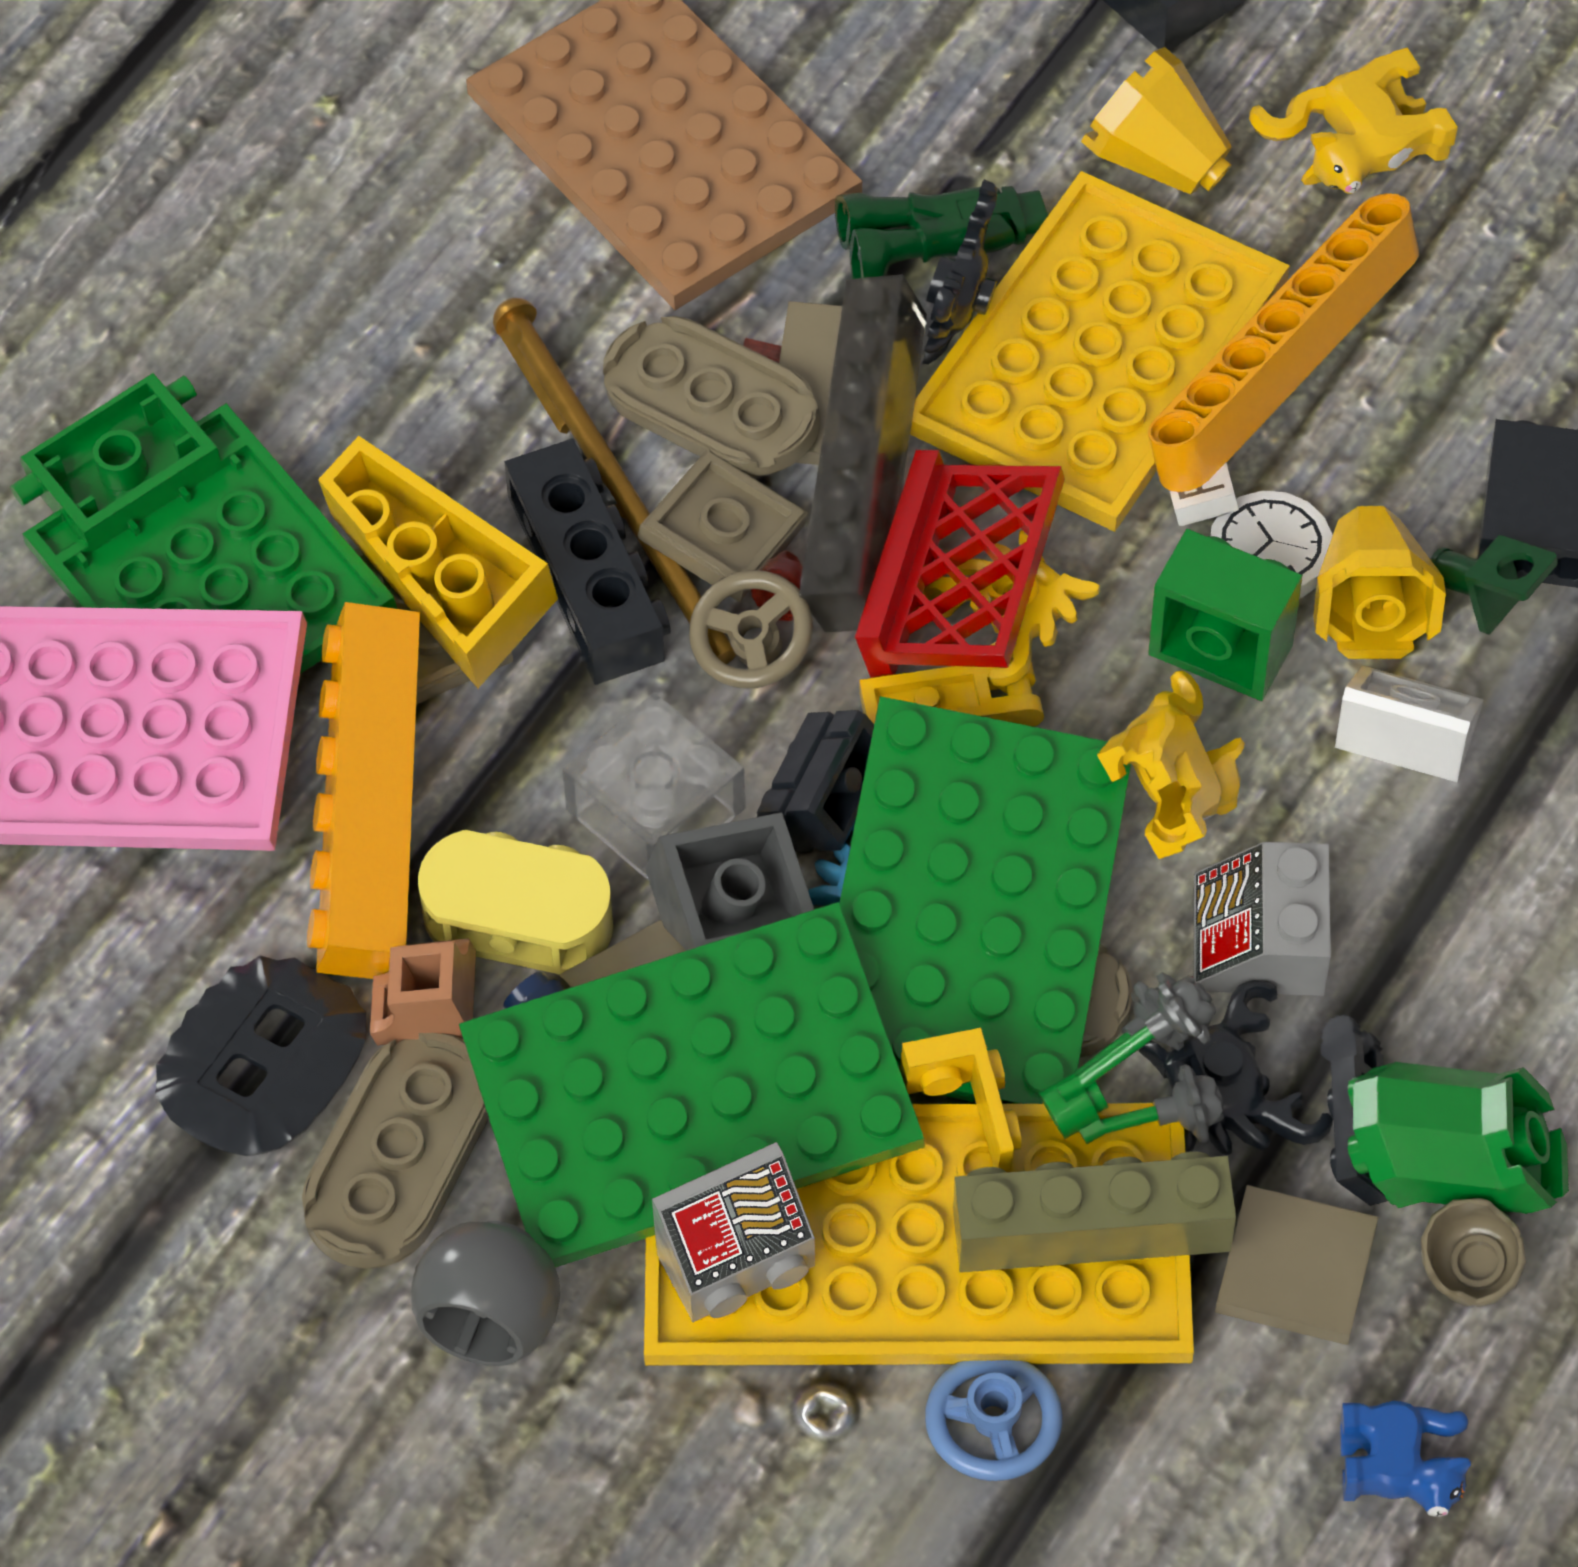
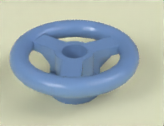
M978 1360L957 1362L938 1378L931 1389L926 1403V1429L936 1452L955 1470L979 1480L1004 1481L1031 1472L1051 1454L1059 1440L1062 1429V1407L1054 1386L1046 1375L1026 1361ZM979 1376L970 1385L967 1398L951 1396L962 1383ZM1034 1393L1041 1407V1428L1031 1446L1019 1454L1012 1436V1427L1021 1415L1022 1404ZM990 1406H996L1003 1409L1005 1413L999 1416H990L983 1410ZM946 1418L974 1424L982 1435L990 1438L997 1460L978 1458L960 1448L948 1431Z

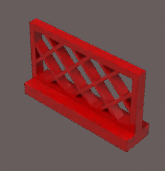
M939 450L915 451L855 634L856 642L870 678L895 675L898 665L1009 667L1065 481L1061 466L944 465ZM957 486L982 487L986 491L961 507L953 501ZM1024 488H1042L1040 496L1020 508L1009 499V497ZM997 505L1008 514L983 531L972 521ZM962 527L972 538L945 554L938 547L940 540ZM1021 528L1028 535L1027 541L1003 555L994 544ZM985 551L994 562L966 578L957 567ZM948 574L957 585L929 601L923 594L925 587ZM1007 575L1014 583L1012 589L989 603L979 591ZM970 598L979 610L952 626L942 614ZM931 621L942 631V633L926 643H907L910 634ZM990 623H993L999 630L995 645H969L965 641L967 637Z

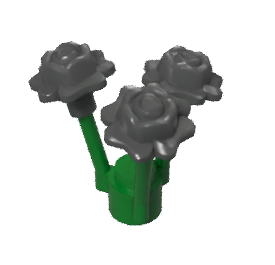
M1162 972L1156 976L1159 981V985L1156 988H1149L1143 982L1138 981L1134 984V991L1130 995L1135 1003V1018L1121 1028L1123 1035L1074 1073L1038 1092L1050 1117L1064 1139L1080 1132L1085 1143L1089 1144L1107 1133L1158 1121L1159 1126L1179 1122L1186 1130L1193 1132L1198 1142L1205 1143L1209 1141V1126L1223 1121L1224 1118L1222 1114V1095L1214 1078L1207 1075H1196L1187 1064L1181 1065L1179 1068L1178 1079L1180 1081L1176 1082L1172 1095L1153 1100L1154 1106L1100 1119L1098 1115L1099 1112L1108 1108V1104L1095 1081L1151 1040L1165 1043L1177 1051L1184 1048V1041L1188 1039L1189 1035L1198 1038L1203 1044L1210 1041L1207 1024L1212 1020L1217 1010L1214 1003L1211 1002L1210 994L1205 991L1202 984L1199 982L1195 983L1193 976L1188 975L1176 981L1171 976Z

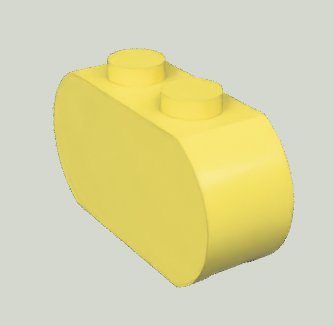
M462 830L436 843L421 863L418 874L421 908L426 931L433 942L469 938L476 950V957L555 974H561L606 950L609 946L613 933L609 880L601 865L593 857L580 854L571 847L564 845L546 847L518 841L511 835L502 832L484 834Z

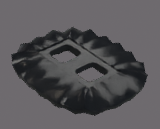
M260 955L244 966H230L221 981L207 988L199 1003L186 1011L181 1026L170 1036L166 1053L156 1063L157 1082L155 1094L173 1123L197 1140L211 1147L242 1156H253L279 1150L304 1133L326 1109L335 1094L343 1086L356 1064L366 1040V1011L359 1005L349 986L336 982L328 974L316 973V969L310 968L295 957L275 960ZM280 1009L304 1023L302 1030L293 1042L286 1047H280L255 1033L257 1027L271 1010ZM238 1058L244 1059L267 1072L266 1078L257 1090L248 1097L240 1096L218 1083L219 1077L229 1064Z

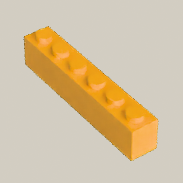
M345 602L337 624H327L322 644V662L332 663L331 680H324L322 684L319 717L329 719L328 737L321 736L319 741L316 773L326 775L325 793H318L313 815V830L323 832L322 851L315 850L310 873V888L320 890L319 909L311 910L307 931L308 948H317L316 973L373 979V976L389 972L390 947L406 946L420 612Z

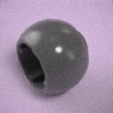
M502 1221L461 1223L441 1233L427 1247L416 1265L411 1285L412 1311L418 1327L425 1337L445 1352L476 1364L487 1366L510 1365L530 1355L549 1334L556 1321L560 1302L559 1277L551 1257L523 1229Z

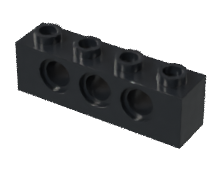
M572 438L504 461L507 494L534 554L548 563L558 597L556 602L594 685L664 662L663 636L671 633L666 610L659 598L650 601L644 588L648 586L645 567L638 552L628 553L622 540L626 539V533L617 507L614 504L605 506L600 494L604 492L603 482L593 458L583 460ZM585 558H596L592 560H584ZM607 605H620L612 608L605 607Z

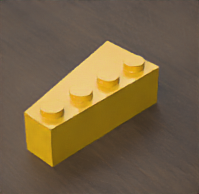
M359 435L318 479L334 520L411 611L420 612L422 624L477 689L480 688L558 600L548 563Z

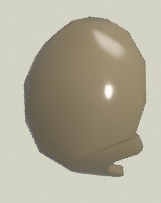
M1486 1199L1452 1200L1431 1215L1421 1237V1258L1427 1277L1439 1292L1453 1302L1466 1307L1472 1305L1482 1307L1496 1304L1516 1289L1527 1264L1524 1240L1518 1225L1491 1201Z

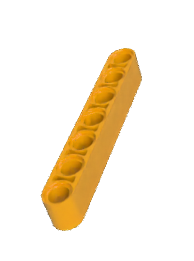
M1386 193L1373 196L1364 201L1153 420L1148 429V436L1159 480L1164 488L1174 492H1185L1201 487L1209 481L1416 262L1419 257L1418 243L1410 203L1405 197L1399 194Z

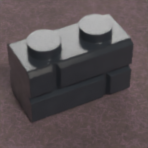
M859 710L836 711L835 715L830 711L808 713L794 741L788 747L787 754L772 781L771 789L766 791L757 810V817L782 812L795 852L813 851L814 848L819 851L842 850L855 825L874 728L873 722L866 714Z

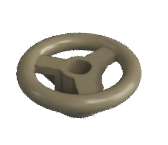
M760 570L734 573L713 584L696 604L689 626L691 649L698 664L715 680L736 688L764 687L790 674L806 655L813 632L812 614L809 604L801 591L784 577ZM761 589L775 594L757 611L747 610L737 615L717 609L723 600L739 591ZM791 610L794 619L793 637L786 651L775 660L782 648V636L776 622ZM708 628L728 634L736 657L743 664L747 665L748 670L731 667L723 663L714 654L708 640ZM752 628L762 629L756 638H744L748 630Z

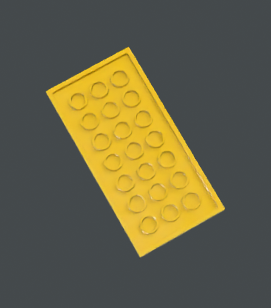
M1107 1103L1108 1108L1099 1112L1098 1115L1100 1119L1152 1107L1154 1104ZM912 1104L924 1136V1148L796 1189L815 1238V1266L809 1268L808 1273L800 1281L789 1287L773 1289L771 1286L747 1297L746 1302L729 1315L720 1318H712L708 1315L692 1322L657 1256L655 1235L646 1238L645 1366L955 1364L962 1361L1014 1360L1026 1361L1031 1364L1192 1363L1190 1255L959 1272L953 1215L955 1176H967L968 1173L979 1168L993 1167L977 1104ZM1002 1104L1004 1111L1011 1109L1015 1111L1022 1138V1148L1014 1150L1010 1172L1034 1171L1037 1167L1051 1162H1066L1074 1167L1100 1166L1108 1160L1118 1157H1135L1142 1162L1171 1160L1178 1154L1185 1153L1184 1127L1179 1122L1159 1126L1158 1121L1107 1133L1086 1144L1080 1132L1064 1139L1044 1104Z

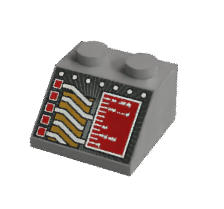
M1262 842L1194 873L1193 977L1195 983L1199 982L1202 984L1206 992L1233 993L1239 985L1251 980L1267 981L1275 985L1278 994L1324 996L1331 958L1329 844Z
M777 1142L652 1199L657 1256L692 1322L708 1315L712 1318L729 1315L739 1309L746 1302L747 1297L771 1286L773 1289L789 1287L800 1281L808 1273L809 1268L815 1266V1238L786 1160Z

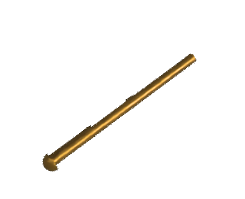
M510 298L503 301L496 308L493 316V326L496 333L502 338L558 431L567 434L570 430L587 459L593 458L600 472L602 482L617 502L615 506L620 516L626 520L637 538L640 525L650 513L532 323L537 316L536 308L523 298ZM637 538L690 624L694 608L702 597L684 567ZM708 628V640L711 649L723 663L728 664L736 656L725 633Z

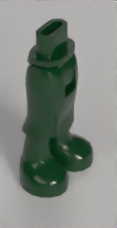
M1002 186L1001 193L998 188L996 205L985 235L984 249L987 254L1007 248L1013 243L1015 245L1024 244L1026 235L1037 232L1048 217L1039 190L1016 193L1013 186ZM980 187L966 188L937 195H922L910 192L908 197H874L860 192L837 195L835 200L836 228L842 248L845 250L850 249L851 277L857 295H871L880 291L889 267L895 263L921 258L923 263H926L941 256H957L966 235L970 215L977 204ZM907 226V229L885 230L895 227Z

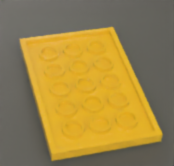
M1080 171L995 288L986 315L976 314L902 416V431L973 465L1061 466L1065 481L1057 505L1115 532L1157 472L1148 436L1149 426L1288 281L1290 265ZM1024 488L1038 496L1042 492V488Z

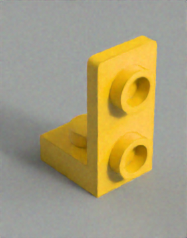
M976 1028L902 1043L899 1070L908 1094L924 1091L926 1095L930 1096L944 1095L955 1091L962 1083L971 1082L993 1167L1001 1168L1007 1173L1010 1172L1014 1150L1022 1148L1021 1132L1015 1111L1013 1109L1003 1110L998 1091L1005 1088V1075L1001 1057L997 1049L987 1051L982 1029Z

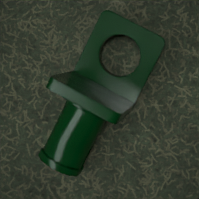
M1500 534L1478 560L1453 552V550L1446 547L1437 549L1430 558L1442 574L1445 588L1470 596L1479 631L1488 635L1493 632L1519 600L1525 601L1530 598L1558 564L1557 555L1554 552ZM1522 559L1533 563L1534 567L1531 572L1518 579L1513 560Z

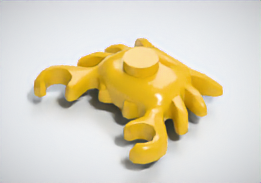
M1022 529L1019 532V545L1025 543L1028 535ZM998 543L994 544L1003 555L1012 551L1007 546ZM1042 556L1011 657L1013 660L1008 668L992 669L988 673L992 683L999 687L1008 686L1023 678L1031 664L1033 638L1040 636V641L1044 647L1052 646L1056 641L1058 633L1056 621L1060 617L1068 623H1074L1078 620V615L1071 599L1082 601L1091 599L1099 594L1100 586L1095 582L1081 580L1065 573L1062 575L1058 574L1046 564ZM975 558L968 560L957 568L964 575L972 576L993 562ZM1005 575L979 592L990 603L1011 590L1014 583ZM942 576L926 586L923 594L928 600H932L957 584L951 577ZM968 598L942 615L945 618L950 617L962 604L971 601L970 606L973 612L979 610V608ZM991 623L995 633H999V630L996 628V626L993 623Z

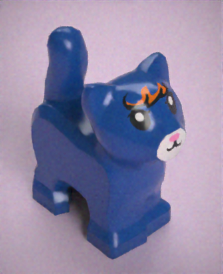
M1390 1401L1376 1406H1367L1364 1403H1342L1340 1421L1341 1457L1351 1456L1358 1449H1364L1368 1455L1345 1457V1470H1342L1343 1501H1355L1361 1495H1376L1387 1499L1409 1497L1420 1504L1430 1516L1441 1517L1447 1515L1450 1508L1464 1497L1465 1487H1467L1466 1473L1471 1466V1461L1464 1457H1435L1426 1461L1422 1460L1420 1456L1422 1437L1424 1433H1431L1441 1437H1452L1460 1434L1468 1426L1466 1414L1461 1411L1443 1413L1437 1409L1412 1406L1403 1401Z

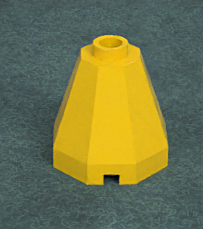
M1160 48L1155 50L1145 60L1151 66L1146 75L1142 77L1134 71L1123 82L1092 121L1090 127L1093 131L1086 133L1081 142L1102 159L1188 194L1196 192L1200 186L1209 192L1231 168L1232 165L1225 157L1232 146L1183 62L1167 48Z
M1357 506L1338 519L1317 577L1313 613L1315 633L1326 642L1329 635L1337 642L1338 651L1348 659H1401L1414 650V640L1426 633L1428 641L1441 632L1446 597L1444 578L1403 522L1385 506Z

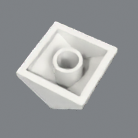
M1362 665L1347 684L1344 691L1335 748L1458 782L1484 699Z

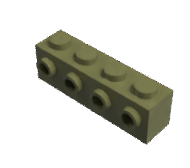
M1185 1152L1174 1156L1171 1160L1142 1162L1135 1157H1118L1108 1160L1100 1166L1074 1167L1066 1162H1051L1037 1167L1034 1171L1008 1173L1001 1168L984 1167L971 1171L967 1176H955L953 1215L959 1272L1231 1252L1236 1213L1228 1156L1210 1157L1203 1152Z

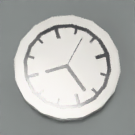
M1259 491L1238 497L1236 501L1239 510L1236 512L1217 516L1211 527V536L1219 537L1227 541L1232 547L1264 560L1272 559L1279 561L1291 571L1303 575L1300 598L1316 588L1317 577L1333 535L1325 517L1308 501L1287 492Z

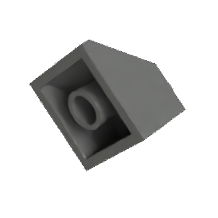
M782 812L659 836L645 869L663 926L686 951L814 910Z

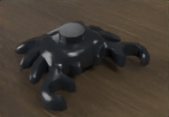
M984 179L982 181L978 201L970 215L966 235L959 248L956 260L941 256L935 269L926 302L932 303L934 306L930 320H933L927 334L929 338L924 349L926 353L923 364L929 365L937 360L947 350L952 337L956 333L963 331L970 323L973 313L977 312L986 315L991 303L997 281L986 277L989 259L984 249V243L990 219L996 205L998 188L993 182Z
M1251 980L1236 988L1231 995L1222 1022L1209 1026L1210 1022L1207 1024L1210 1041L1206 1044H1203L1198 1038L1189 1035L1188 1039L1184 1041V1048L1180 1051L1171 1047L1172 1051L1168 1052L1159 1043L1152 1040L1138 1050L1140 1054L1158 1069L1164 1079L1168 1078L1172 1090L1176 1082L1180 1081L1178 1073L1181 1065H1189L1196 1075H1207L1214 1078L1222 1095V1114L1224 1118L1223 1121L1209 1126V1140L1221 1154L1226 1156L1232 1153V1141L1226 1129L1232 1131L1244 1143L1264 1150L1270 1146L1271 1140L1267 1134L1256 1128L1253 1124L1258 1123L1266 1126L1292 1142L1307 1145L1318 1143L1330 1133L1334 1121L1330 1113H1322L1319 1120L1314 1124H1302L1296 1120L1294 1113L1303 1106V1095L1299 1092L1275 1102L1268 1101L1264 1097L1269 1091L1270 1080L1261 1073L1255 1059L1256 1047L1248 1041H1243L1240 1036L1247 1033L1264 1032L1270 1027V1019L1266 1014L1252 1012L1247 1007V1003L1253 998H1263L1269 1002L1277 999V987L1267 981ZM1184 1128L1185 1152H1193L1197 1138L1192 1131Z

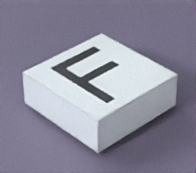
M1227 463L1201 487L1185 492L1170 491L1179 526L1239 510Z

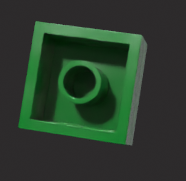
M1186 528L1155 583L1148 655L1263 701L1293 646L1303 575L1291 571L1279 561L1272 559L1264 560L1232 547L1227 541L1219 537L1204 536Z

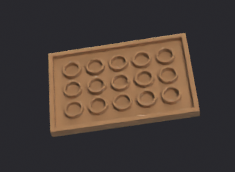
M600 0L466 79L468 95L674 310L679 309L834 214L837 195L862 193V180L682 0Z

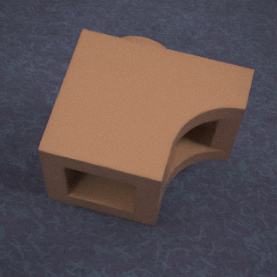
M469 938L390 947L389 972L373 976L370 1034L377 1046L386 1045L395 1039L396 1044L404 1039H419V1033H444L462 1038L459 1023L473 1019L476 950Z

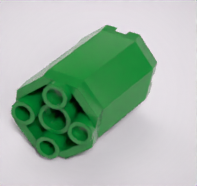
M1394 1062L1373 1068L1365 1075L1354 1077L1348 1082V1095L1353 1107V1130L1355 1133L1348 1139V1153L1353 1167L1359 1174L1369 1173L1372 1183L1385 1195L1390 1204L1396 1205L1398 1208L1421 1202L1446 1205L1452 1200L1482 1198L1491 1201L1501 1211L1528 1214L1551 1208L1557 1203L1556 1198L1563 1197L1569 1191L1568 1148L1561 1128L1549 1131L1543 1113L1555 1110L1550 1095L1524 1067L1499 1074Z

